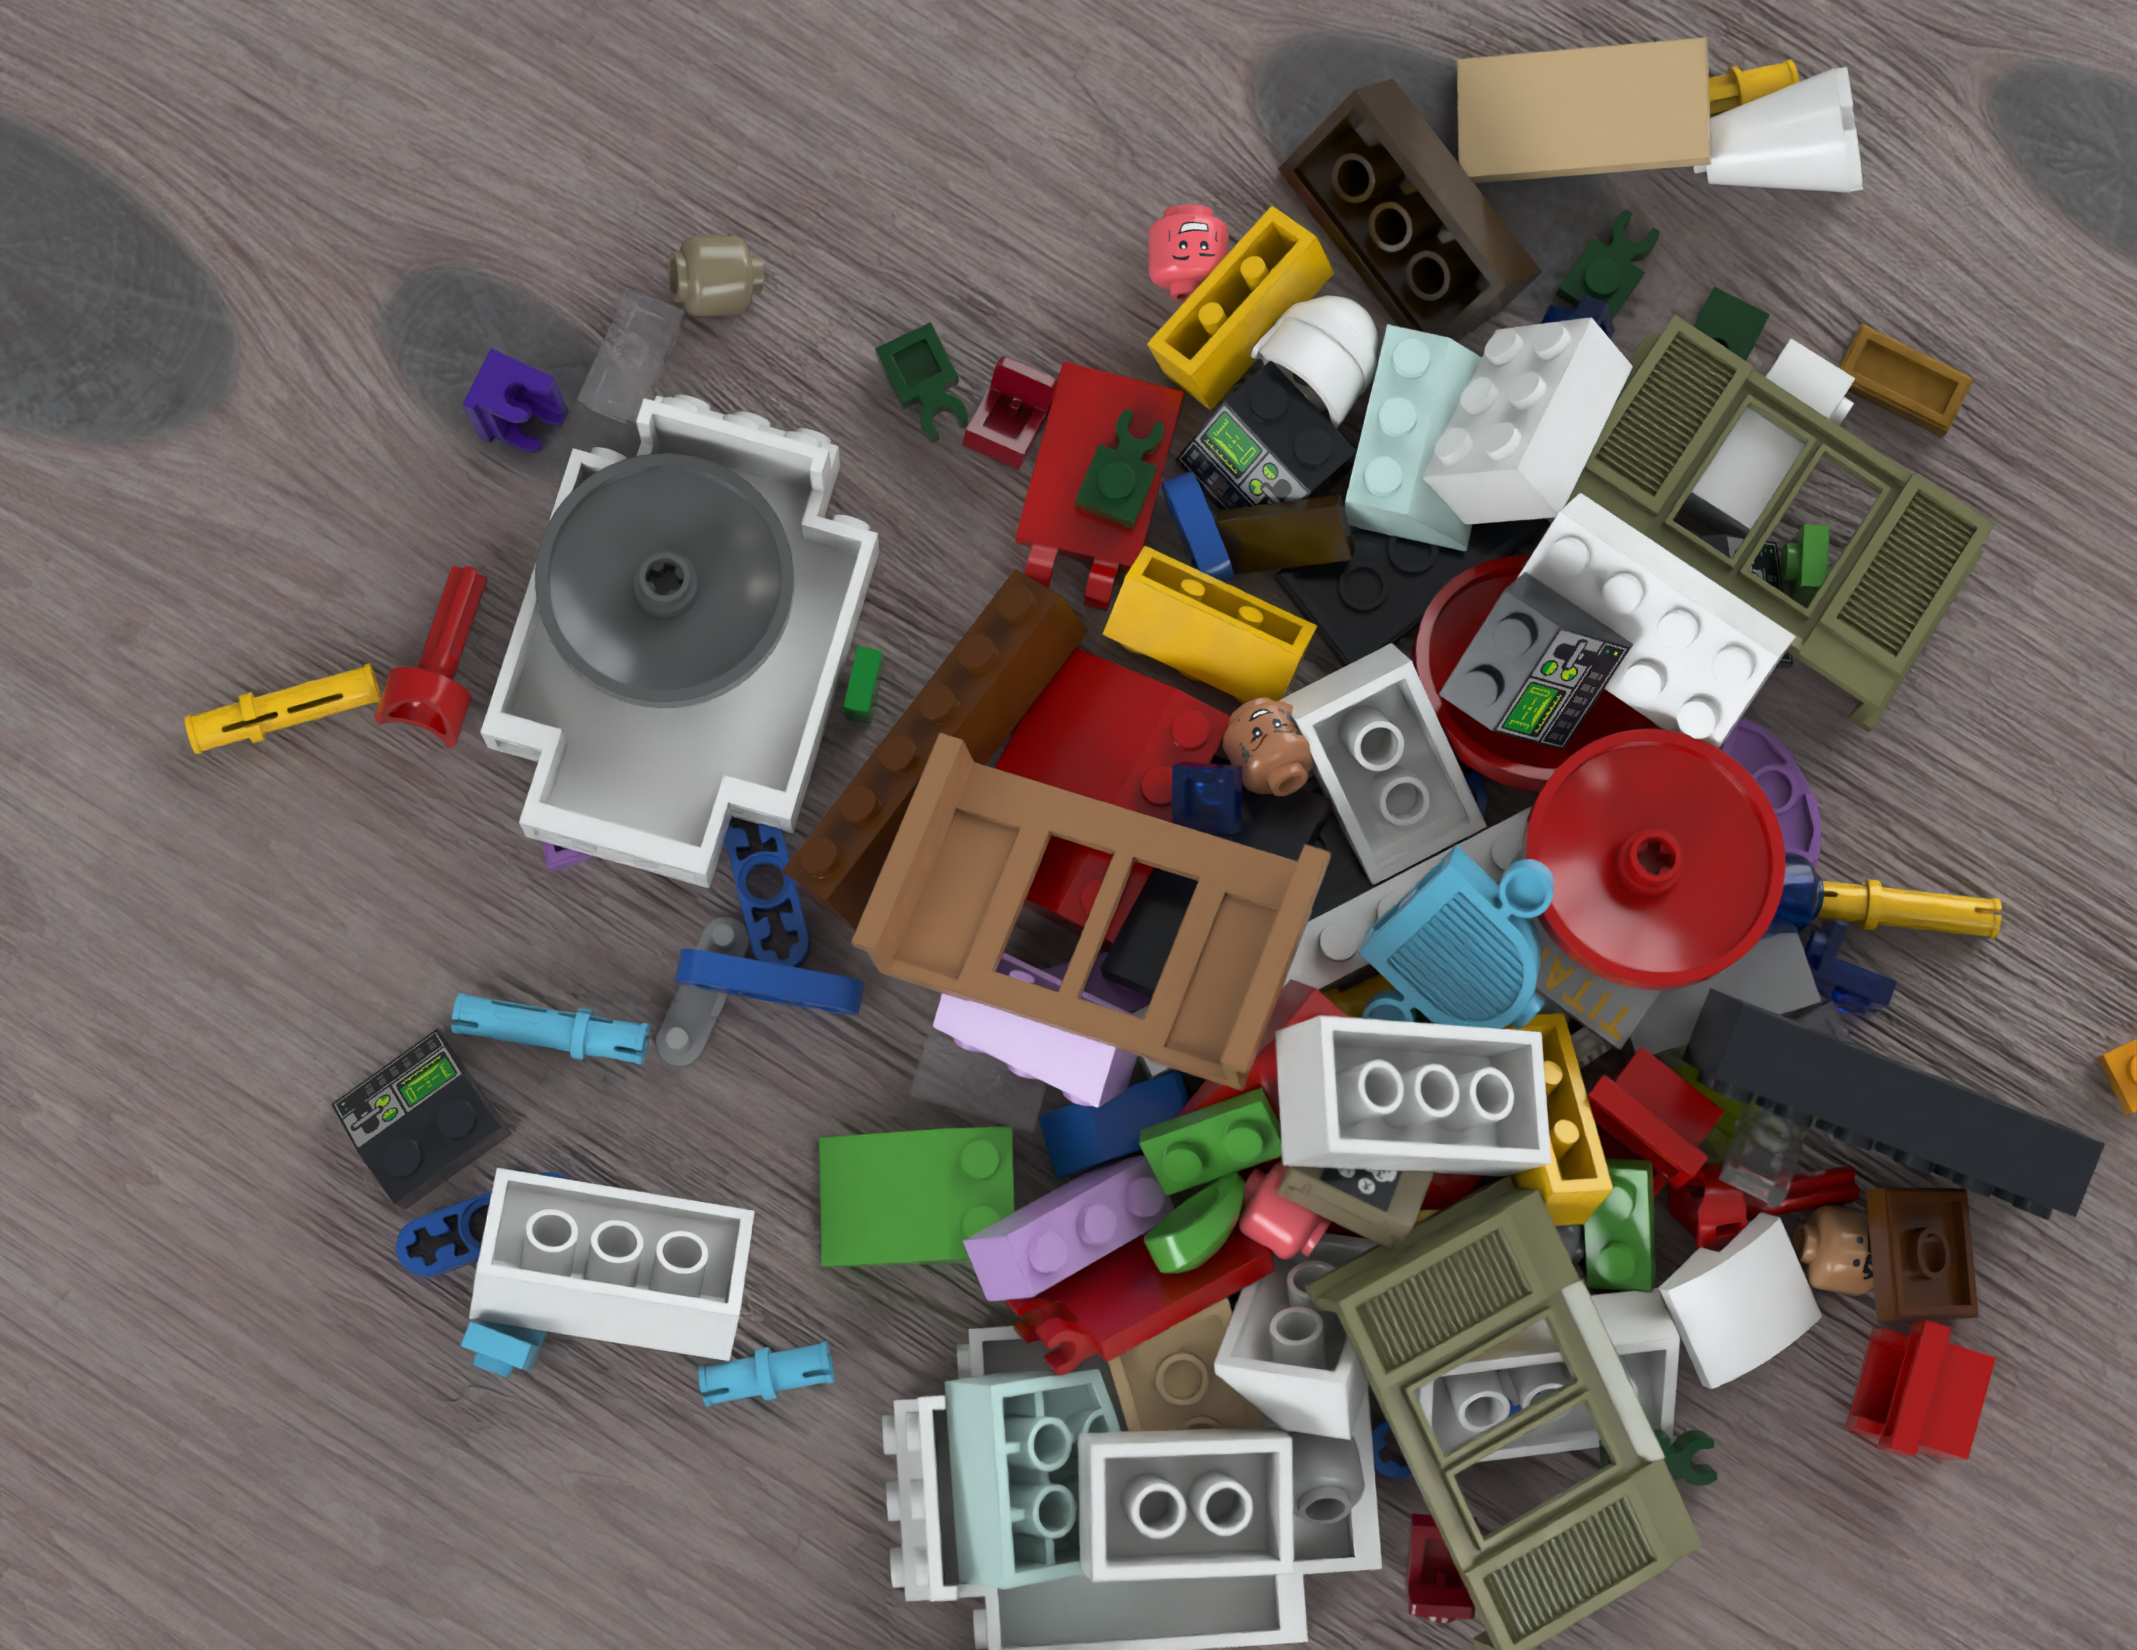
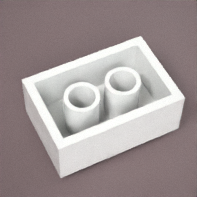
M1592 317L1497 329L1487 342L1484 355L1468 386L1461 393L1460 402L1444 434L1437 441L1434 454L1422 478L1465 525L1556 517L1559 511L1565 507L1633 366Z
M1277 1427L1078 1434L1080 1568L1092 1582L1294 1574L1292 1438Z

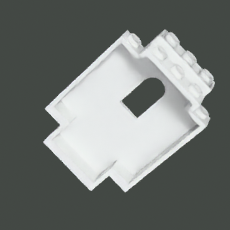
M675 395L674 398L656 396L655 401L643 399L636 423L641 439L637 456L655 453H675L691 455L720 464L748 481L762 494L778 516L787 535L794 567L793 604L782 638L766 662L750 678L722 696L707 702L678 708H652L626 703L600 692L582 680L569 668L556 651L544 627L537 604L535 563L480 733L488 748L538 762L519 820V824L526 837L710 889L728 825L732 818L731 815L756 824L761 823L776 827L793 834L877 561L879 540L878 533L869 531L870 526L860 519L847 515H835L833 520L824 518L840 469L839 446L830 444L831 440L826 435L805 428H797L795 431L788 432L770 427V422L765 418L749 412L738 411L734 415H725L710 411V406L707 403L687 395ZM593 447L591 453L573 448L550 520L564 499L579 484L601 469L627 458L616 451L602 447Z
M1013 1326L968 1329L969 1343L957 1344L958 1377L963 1379L995 1373L1052 1370L1045 1363L1043 1356L1056 1350L1061 1343L1051 1349L1041 1340L1026 1343L1014 1331ZM1096 1353L1083 1360L1075 1369L1099 1368L1121 1432H1129L1109 1363ZM1368 1388L1352 1433L1359 1449L1365 1482L1362 1498L1345 1518L1334 1523L1312 1524L1293 1514L1294 1574L1092 1582L1086 1574H1080L1009 1589L959 1582L946 1396L894 1400V1415H882L884 1454H897L898 1481H886L888 1521H901L902 1547L890 1548L892 1588L905 1587V1601L957 1600L963 1597L985 1596L986 1609H973L976 1650H1196L1308 1642L1303 1574L1382 1569ZM1261 1411L1265 1427H1277L1285 1434L1292 1432L1283 1429Z

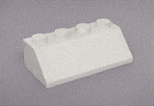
M497 1168L475 1274L469 1319L729 1361L740 1316L755 1211Z
M1653 1288L1652 1292L1627 1291L1591 1296L1652 1429L1661 1428L1670 1438H1673L1680 1336L1659 1288ZM1542 1319L1417 1389L1414 1393L1444 1454L1506 1419L1510 1411L1507 1398L1513 1402L1514 1406L1521 1405V1408L1524 1409L1573 1381L1545 1319ZM1581 1402L1478 1462L1597 1448L1601 1439L1584 1402Z

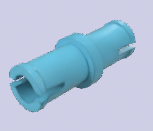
M823 1341L816 1345L774 1353L771 1352L769 1347L755 1349V1356L711 1365H699L701 1393L706 1392L703 1395V1402L706 1407H710L717 1403L762 1395L763 1400L767 1401L778 1399L779 1391L821 1383H835L832 1355L828 1356V1353H830L829 1344L827 1341Z

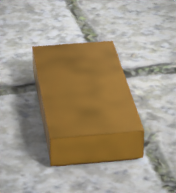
M1862 323L1857 329L1838 367L1855 378L1848 389L1849 392L1942 438L1948 433L1974 378Z

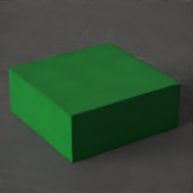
M857 646L843 706L846 719L871 724L885 664L881 650Z

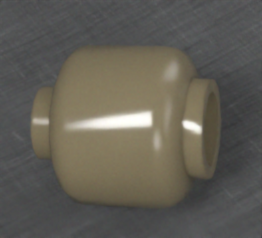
M739 235L690 236L683 241L679 252H672L669 258L668 276L672 300L674 302H682L686 312L693 317L741 315L748 309L752 294L761 293L763 290L764 271L761 257L759 255L751 256L747 243Z

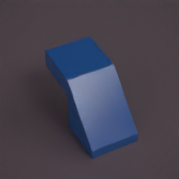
M1181 1071L1130 1085L1126 1091L1098 1108L1073 1103L1039 1116L1038 1120L1056 1178L1071 1176L1120 1157L1144 1153L1139 1144L1141 1130L1174 1119L1189 1102Z

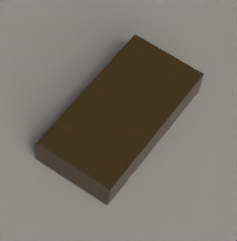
M1340 494L1219 510L1215 521L1230 559L1234 575L1352 560L1355 552V544Z

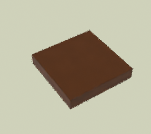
M1966 1188L1867 1189L1866 1199L1877 1321L1978 1318Z

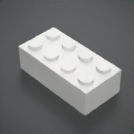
M1579 493L1559 511L1518 576L1519 578L1524 572H1527L1634 644L1605 689L1663 729L1690 735L1694 739H1701L1717 748H1720L1796 637L1582 493Z
M1318 1016L1275 1031L1283 1165L1507 1176L1551 1164L1541 1032Z

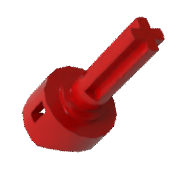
M454 565L451 567L417 668L397 667L393 668L388 674L387 684L374 715L375 721L379 725L392 722L414 724L433 732L445 743L447 748H452L457 744L472 698L471 694L463 686L453 681L488 580L487 576L476 573V568L465 565L464 569Z
M1726 1161L1704 1164L1697 1174L1678 1190L1669 1183L1667 1189L1669 1213L1695 1238L1696 1251L1700 1247L1712 1251L1723 1250L1747 1226V1221L1754 1220L1761 1212L1775 1216L1817 1209L1824 1205L1835 1206L1853 1203V1199H1859V1187L1855 1183V1171L1850 1165L1740 1183L1732 1166ZM1688 1187H1705V1189L1690 1191Z

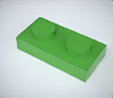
M1262 1087L1142 1129L1140 1132L1139 1144L1165 1196L1283 1156L1281 1126Z
M1605 1158L1613 1191L1584 1223L1587 1288L1652 1292L1657 1282L1652 1161Z

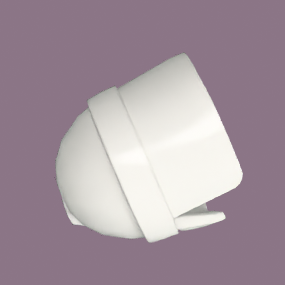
M1327 295L1293 304L1258 341L1250 356L1253 359H1262L1264 366L1269 361H1272L1320 412L1328 409L1331 419L1329 422L1337 429L1344 421L1359 395L1365 392L1375 377L1378 365L1379 337L1373 319L1363 307L1351 299ZM1293 373L1302 378L1310 386H1302L1296 381H1294Z

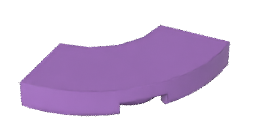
M1742 716L1719 749L1736 760L1764 791L1778 819L1785 852L1797 853L1806 857V860L1800 863L1798 858L1795 860L1792 856L1785 855V864L1813 872L1817 867L1821 842L1820 816L1814 792H1811L1803 773L1794 761V756L1788 748L1765 728Z

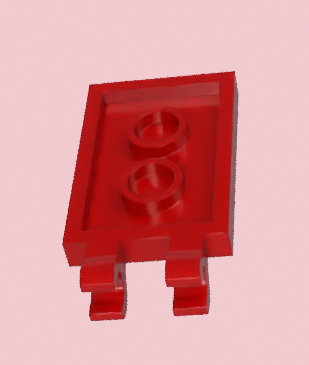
M1063 361L1018 525L1015 543L1032 548L1024 574L1049 588L1058 554L1093 563L1084 593L1083 605L1108 611L1118 570L1129 572L1145 545L1184 392ZM1125 409L1133 411V419L1128 431L1136 439L1147 438L1152 433L1156 421L1164 423L1163 440L1159 449L1154 454L1143 458L1144 462L1158 468L1154 482L1133 530L1075 507V499L1098 445L1101 444L1114 450L1117 449L1118 445L1115 438L1116 423L1120 414Z
M1237 1221L1229 1237L1218 1252L1201 1266L1182 1273H1163L1158 1270L1144 1243V1237L1150 1231L1148 1230L1033 1297L1007 1299L1005 1301L1006 1305L1018 1317L1031 1311L1026 1318L1013 1324L1014 1331L1026 1343L1041 1340L1049 1349L1061 1343L1056 1350L1049 1352L1043 1358L1056 1375H1064L1073 1371L1083 1360L1096 1353L1108 1362L1276 1271L1272 1254L1267 1247L1244 1235L1240 1231L1239 1221Z

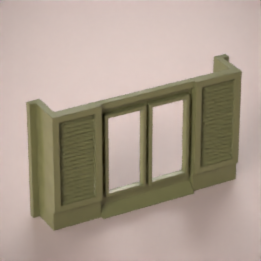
M1674 315L1660 336L1648 330L1628 360L1633 368L1566 505L1579 493H1582L1796 636L1786 652L1859 699L1847 719L1869 733L1876 725L1984 553V550L1980 547L1995 524L1915 472L1913 474L1755 371L1753 365L1677 315ZM1749 407L1805 444V446L1730 559L1674 522L1673 519L1745 409ZM1821 456H1823L1878 492L1879 495L1813 599L1805 608L1748 569ZM1545 518L1549 522L1553 520V518Z
M1502 1176L1414 1224L1396 1251L1378 1244L1305 1284L1316 1309L1337 1313L1483 1622L1486 1631L1472 1638L1477 1650H1531L1674 1566L1673 1563L1703 1546L1664 1462L1666 1457L1590 1293L1584 1281L1578 1277L1539 1190L1516 1188L1510 1176ZM1545 1319L1573 1381L1443 1454L1414 1391L1538 1321ZM1584 1402L1612 1463L1482 1538L1453 1475Z

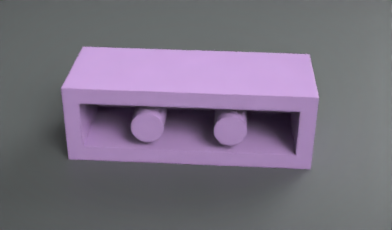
M1004 952L996 970L998 973L1057 992L1062 984V980ZM1085 991L1082 992L1080 997L1082 1000L1140 1018ZM943 993L932 1026L952 1036L954 1042L961 1048L972 1052H985L1007 1063L1008 1068L1016 1075L1028 1079H1040L1062 1090L1063 1095L1071 1102L1083 1106H1095L1098 1108L1126 1091L1138 1056L970 1000L968 1002Z
M1145 1155L1116 1159L1091 1169L963 1240V1243L987 1301L1028 1298L1039 1294L1152 1229L1175 1209L1170 1196H1165Z

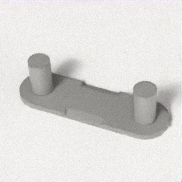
M719 917L706 926L696 950L745 958L750 945L748 931L735 918ZM680 984L656 1039L657 1051L666 1063L675 1067H686L695 1063L701 1057L728 994Z

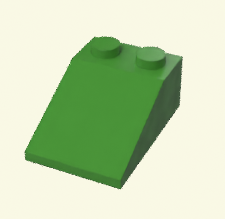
M1012 1127L944 1128L819 1137L822 1268L969 1264L971 1260L963 1240L1014 1213Z

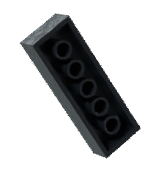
M1712 988L1708 992L1682 1061L1700 1070L1696 1079L1697 1082L1713 1088L1712 1090L1748 1105H1750L1753 1095L1757 1094L1758 1098L1755 1104L1773 1111V1114L1810 1128L1814 1117H1816L1817 1121L1814 1127L1833 1134V1137L1867 1151L1871 1150L1873 1142L1876 1140L1873 1149L1892 1157V1160L1927 1174H1930L1932 1170L1933 1173L1952 1180V1183L1986 1197L1993 1195L2012 1203L2011 1205L2046 1220L2050 1219L2053 1209L2076 1217L2105 1146V1143L2065 1125Z

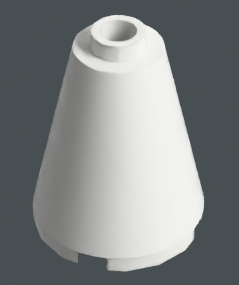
M1847 67L1832 68L1711 117V165L1693 166L1694 173L1707 172L1708 183L1717 185L1846 193L1863 190L1857 130L1854 122L1853 101Z

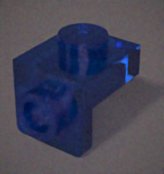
M1835 918L1824 927L1823 932L1814 929L1804 949L1817 990L1831 995L1829 1004L1846 1013L1862 1017L1866 1016L1868 1010L1876 1013L1889 1005L1897 981L1836 958L1848 923Z

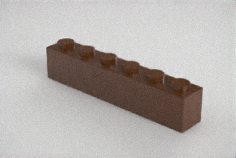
M1015 569L782 870L811 900L854 930L857 929L939 733L964 740L974 762L986 765L1087 634L1088 629L1062 596L1019 570Z

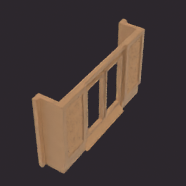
M939 733L851 943L854 947L865 950L879 973L968 1002L970 1000L1243 1091L1311 916V909L1331 855L1328 851L1304 844L1297 862L974 762L964 740ZM1051 835L1113 854L1058 992L996 972ZM1135 861L1198 881L1144 1020L1080 999Z

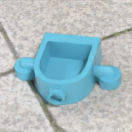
M1457 845L1454 846L1366 931L1358 953L1385 977L1396 990H1383L1374 994L1366 1004L1362 1019L1416 1023L1417 1008L1429 1020L1438 1025L1501 1029L1511 1024L1517 1030L1524 1027L1544 1004V1001L1534 992L1542 963V943L1532 917L1542 914L1552 901L1555 881L1551 871L1539 861L1532 859L1519 860L1512 863L1505 870L1499 886Z

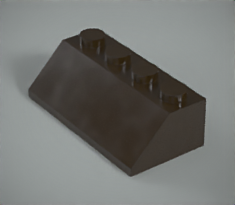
M1393 78L1355 89L1278 168L1398 327L1444 336L1458 342L1502 311L1542 273Z

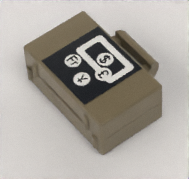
M1288 1165L1277 1194L1396 1251L1413 1228L1434 1171H1388Z

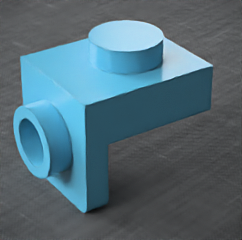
M470 1321L460 1346L477 1352L472 1365L509 1378L513 1367L532 1372L547 1331L480 1321L479 1324Z

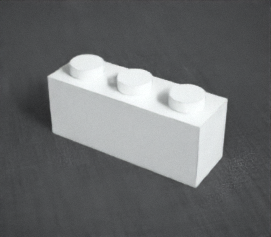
M1792 338L1766 376L1767 379L1839 426L1854 404L1845 398L1844 395L1855 378ZM1747 407L1691 491L1682 508L1723 534L1746 537L1805 444Z

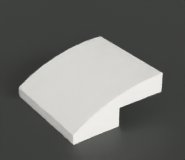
M1762 1212L1720 1253L1700 1247L1659 1287L1702 1385L1710 1389L1730 1382L1768 1361L1791 1345L1822 1318V1314L1781 1219Z

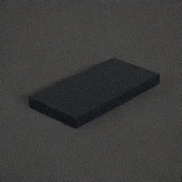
M1545 518L1472 524L1466 552L1349 525L1355 544L1352 560L1284 568L1275 574L1274 580L1308 622L1317 625L1315 632L1341 665L1345 667L1390 643L1394 645L1418 627L1433 598L1454 577L1480 563L1512 556L1548 529L1550 522Z
M1215 755L1178 825L1298 862L1304 844L1313 847L1332 811L1330 799L1302 788L1286 796H1276L1273 793L1257 794L1248 791L1238 777L1231 762ZM1154 868L1100 967L1103 978L1151 998L1153 997L1198 884L1197 880Z

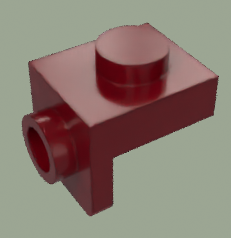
M1005 356L1000 357L995 366L990 387L966 429L962 445L1020 470L1047 420L1057 387V380L1032 366L1024 365Z
M1411 1513L1405 1579L1409 1614L1421 1616L1435 1623H1449L1456 1619L1475 1618V1605L1433 1516L1430 1514ZM1473 1517L1478 1527L1477 1517Z

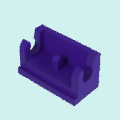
M492 348L462 404L480 438L491 442L493 438H497L525 452H539L543 449V446L536 438L527 437L521 433V423L527 422L531 416H536L542 419L544 423L562 426L569 412L553 376Z

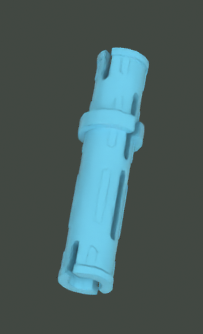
M459 993L452 1013V1019L458 1020L457 1022L453 1021L451 1025L453 1034L475 1035L568 1051L571 1058L586 1060V1055L643 1065L650 1038H645V1036L650 1034V1024L597 1017L592 1009L579 1008V1012L573 1013Z

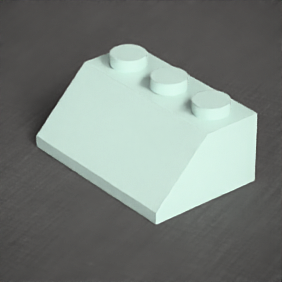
M1387 324L1345 500L1344 509L1349 525L1466 552L1472 524L1465 525L1425 482L1422 476L1434 454L1437 441L1444 434L1460 402L1461 393L1468 386L1482 357L1451 338Z

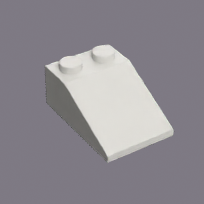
M1392 643L1279 700L1293 705L1291 716L1310 745V752L1314 762L1311 771L1324 796L1330 799L1332 811L1369 881L1373 885L1487 827L1412 661Z

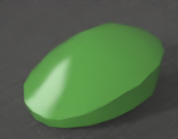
M1237 1172L1214 1179L1200 1188L1144 1237V1243L1160 1272L1182 1273L1196 1269L1216 1254L1225 1243L1239 1219L1244 1196L1245 1181Z

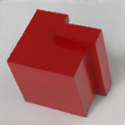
M1642 1046L1615 1071L1610 1079L1603 1075L1586 1092L1604 1157L1652 1161L1653 1198L1657 1196L1666 1182L1678 1190L1697 1174L1709 1158L1698 1147L1725 1112Z
M1928 1320L1913 1322L1909 1335L1884 1327L1872 1329L1845 1429L1878 1439L1877 1449L1901 1457L1916 1456L1917 1452L1944 1461L1968 1460L1996 1357L1949 1343L1948 1340L1952 1328Z

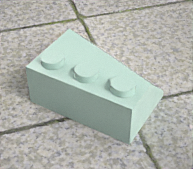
M1079 1368L1064 1375H1056L1053 1370L995 1373L944 1381L959 1582L1009 1589L1085 1574L1080 1568L1078 1434L1121 1432L1099 1368Z

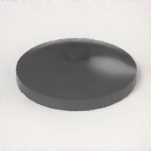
M655 453L621 460L601 469L579 484L564 499L549 521L541 539L535 567V590L540 615L550 641L569 668L582 680L600 692L626 703L652 708H678L707 702L726 694L750 678L766 662L782 638L790 617L794 596V567L787 535L778 516L762 494L748 481L724 466L703 458L675 453Z

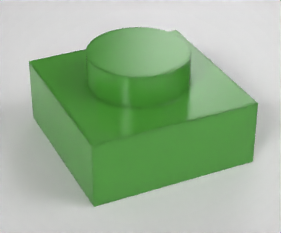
M1804 524L1793 537L1792 543L1785 542L1781 557L1782 580H1790V598L1792 600L1811 601L1827 577L1830 526Z

